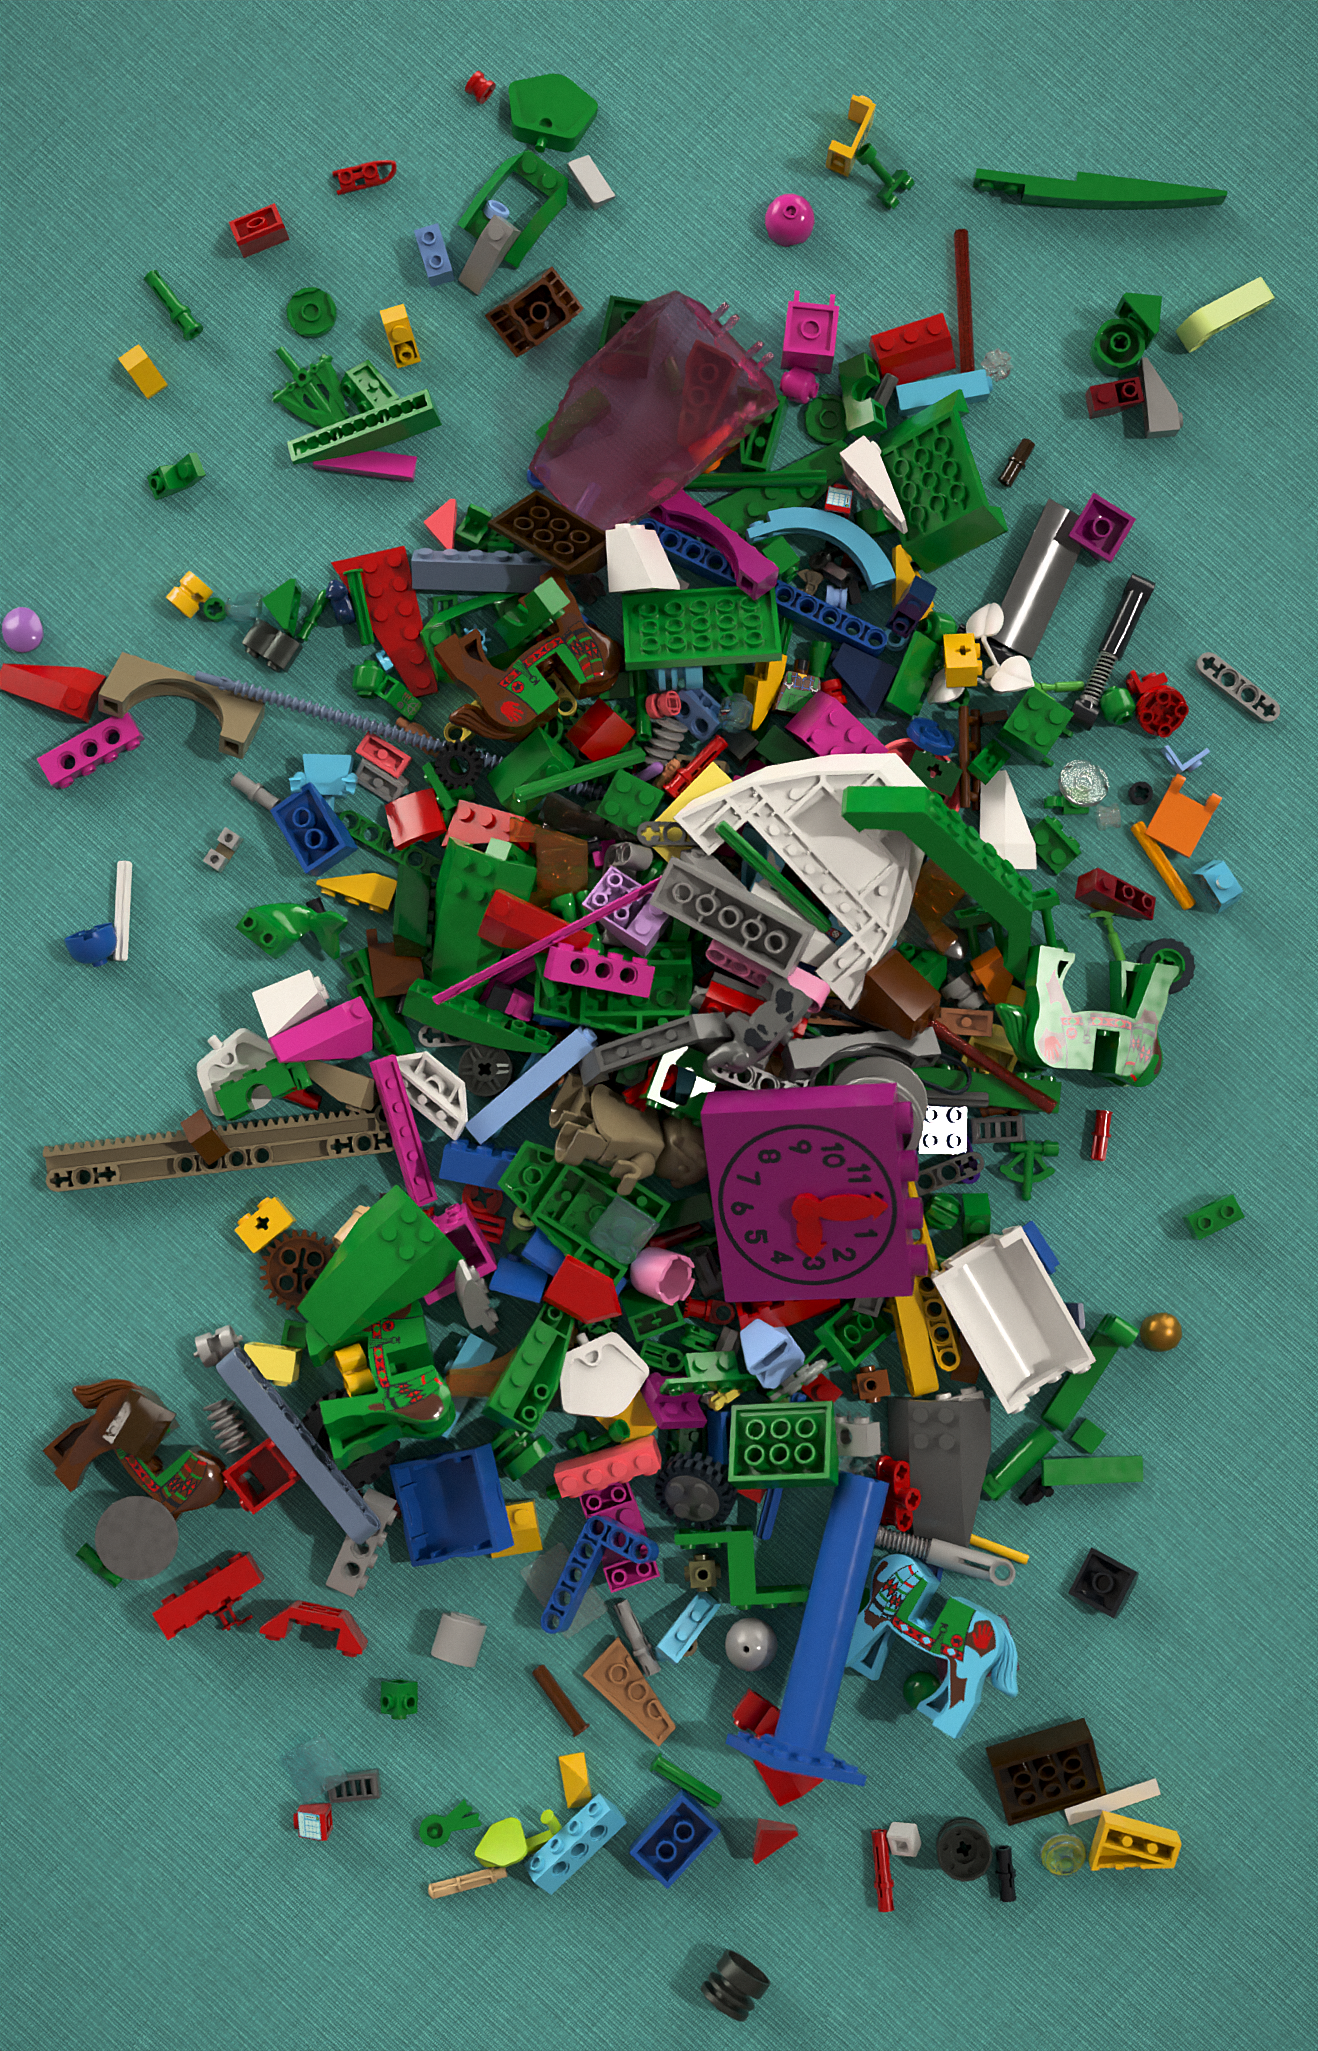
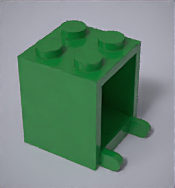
M1030 687L996 738L1037 766L1042 762L1052 768L1054 762L1047 758L1046 755L1061 733L1070 739L1072 738L1074 733L1067 729L1066 725L1074 713L1035 687Z

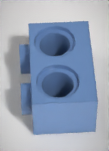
M438 223L414 230L430 286L434 287L454 281L452 267Z
M683 687L678 693L681 701V710L678 715L673 717L686 725L691 734L704 743L716 733L730 714L721 715L720 709L724 708L704 689L686 690V687Z

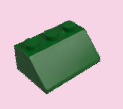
M916 630L882 709L908 721H911L913 715H919L924 703L919 701L923 692L928 693L933 681L932 678H929L932 668L937 670L943 657L939 655L941 647Z
M538 725L486 777L500 803L512 814L524 817L548 794L517 803L512 797L513 789L571 770L576 760Z

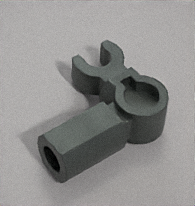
M826 541L824 549L810 556L808 561L810 568L821 573L825 579L840 588L846 589L852 583L853 575L833 563L834 558L843 555L844 551L839 547L833 548L835 545Z

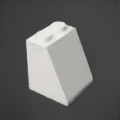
M616 524L615 529L605 530L609 593L680 590V584L655 530H646L645 525L631 526V524Z
M310 970L252 993L269 1039L324 1013L329 1008L326 999L330 998L325 985L322 984L319 976L314 977Z

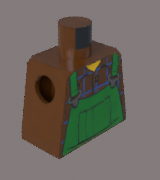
M795 659L793 672H784L779 691L768 713L793 718L815 693L821 690L820 678L808 675L809 661Z

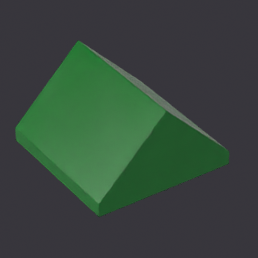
M1126 292L1122 295L1114 312L1120 319L1129 318L1142 328L1145 335V349H1148L1159 332L1162 296Z
M290 578L261 600L286 635L295 639L302 589L296 579Z

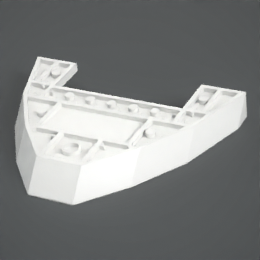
M896 753L833 754L767 766L688 803L673 819L680 824L708 856L724 842L715 832V828L720 822L726 821L736 831L748 821L853 935L815 970L820 978L843 1001L845 1006L851 1010L861 999L865 974L890 951L907 920L924 852L901 831L864 829L859 833L841 816L843 790L847 786H925L923 782Z

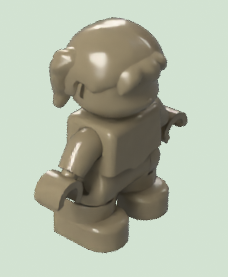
M568 1073L552 1102L549 1114L550 1127L561 1130L555 1145L556 1162L578 1166L584 1159L594 1160L604 1167L613 1166L609 1174L613 1178L619 1177L622 1180L617 1189L620 1195L630 1194L638 1180L646 1178L652 1173L658 1178L670 1179L672 1187L676 1189L683 1188L685 1185L695 1184L708 1174L703 1129L692 1125L693 1120L686 1117L683 1120L674 1118L669 1115V1110L664 1109L669 1117L660 1122L656 1109L647 1106L645 1111L642 1112L637 1107L626 1103V1096L622 1097V1093L625 1091L623 1085L615 1082L610 1088L603 1084H597L596 1087L594 1085L584 1087L580 1075Z

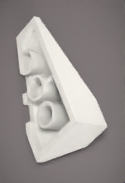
M998 771L986 785L981 782L980 838L985 843L992 844L997 854L1003 860L1007 859L1011 862L1015 871L1037 870L1036 844L1022 813L1015 790L1007 771Z

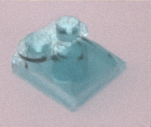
M616 1195L588 1234L591 1242L597 1248L622 1264H630L635 1261L638 1253L660 1224Z

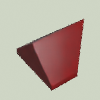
M758 1818L752 1852L755 1865L797 1837L799 1834L796 1826Z

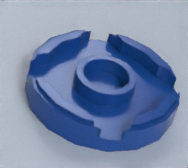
M914 718L906 729L907 735L917 746L935 755H949L956 744L950 731L947 729L942 731L938 728L939 724L927 718Z

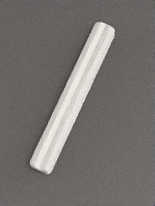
M118 861L114 922L117 948L113 953V959L116 961H127L132 879V863L130 861Z

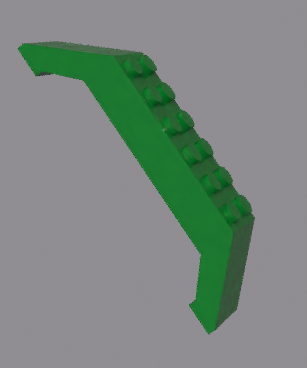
M847 786L843 790L841 816L859 833L864 829L901 831L1008 931V935L1003 938V967L1019 982H1022L1026 976L1033 914L1031 882L1025 876L1021 877L1015 871L1010 861L1007 859L1003 860L997 854L992 844L985 843L974 827H968L956 810H950L944 804L941 796L936 792L932 793L926 786Z

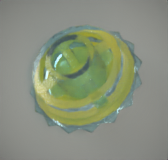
M1063 1832L1061 1834L1054 1833L1051 1838H1046L1045 1843L1040 1846L1041 1851L1038 1856L1040 1864L1044 1866L1045 1871L1057 1877L1066 1878L1079 1873L1087 1862L1086 1858L1089 1853L1087 1845L1083 1843L1082 1838L1077 1837L1074 1833L1067 1834Z

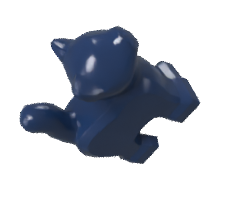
M338 580L330 581L326 588L325 598L330 599L337 624L342 626L356 623L355 613L351 605L352 599L347 586Z

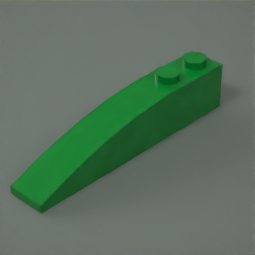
M427 388L288 441L287 445L293 464L310 463L346 457L381 448L441 426L442 423L437 406Z

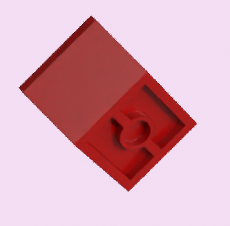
M297 1600L268 1619L259 1631V1633L265 1634L266 1639L280 1641L281 1638L285 1639L291 1632L295 1619V1623L310 1626L311 1623L321 1624L320 1628L328 1631H336V1628H339L340 1632L336 1650H341V1654L344 1656L357 1657V1654L362 1655L368 1644V1640L349 1610Z

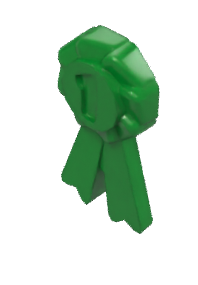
M463 1799L446 1817L431 1814L423 1819L419 1828V1835L425 1845L439 1847L448 1841L453 1831L480 1827L482 1823L478 1820L479 1813L463 1817L473 1808L471 1805H467L466 1799Z

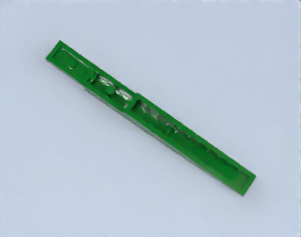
M977 168L973 180V187L978 188L980 191L991 192L999 190L1008 195L1022 193L1021 203L1078 209L1156 210L1222 205L1227 196L1226 190L1079 171L1074 181Z

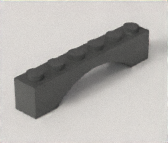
M926 1027L923 1033H918L911 1041L891 1030L884 1032L866 1031L855 1035L844 1033L835 1037L817 1036L814 1039L806 1040L795 1038L785 1045L781 1052V1058L788 1082L813 1079L829 1064L842 1058L860 1055L892 1058L910 1068L934 1066L941 1055V1051L933 1027Z

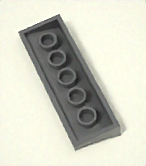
M1048 499L1000 607L1004 616L1002 628L996 635L987 636V639L1002 648L1003 646L1007 647L1009 651L1024 658L1033 659L1082 546L1067 537L1080 515L1066 509L1052 499Z

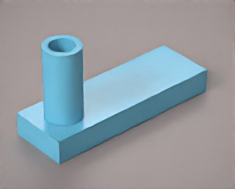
M697 1592L654 1648L655 1658L659 1662L668 1660L675 1666L721 1604L707 1592Z

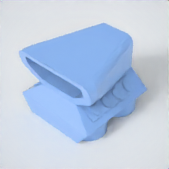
M755 1319L740 1332L747 1370L750 1374L756 1375L764 1388L775 1389L804 1365V1353L784 1326L774 1328L760 1319Z

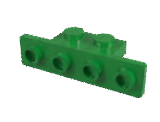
M734 1351L686 1353L683 1361L687 1378L666 1379L660 1387V1393L679 1396L689 1392H694L696 1395L705 1394L708 1391L727 1393L736 1389L748 1392L755 1390L760 1381L756 1375L739 1374Z

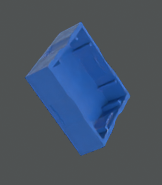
M491 1443L406 1459L389 1466L397 1503L403 1516L404 1534L412 1567L444 1562L453 1557L468 1558L496 1553L514 1546Z

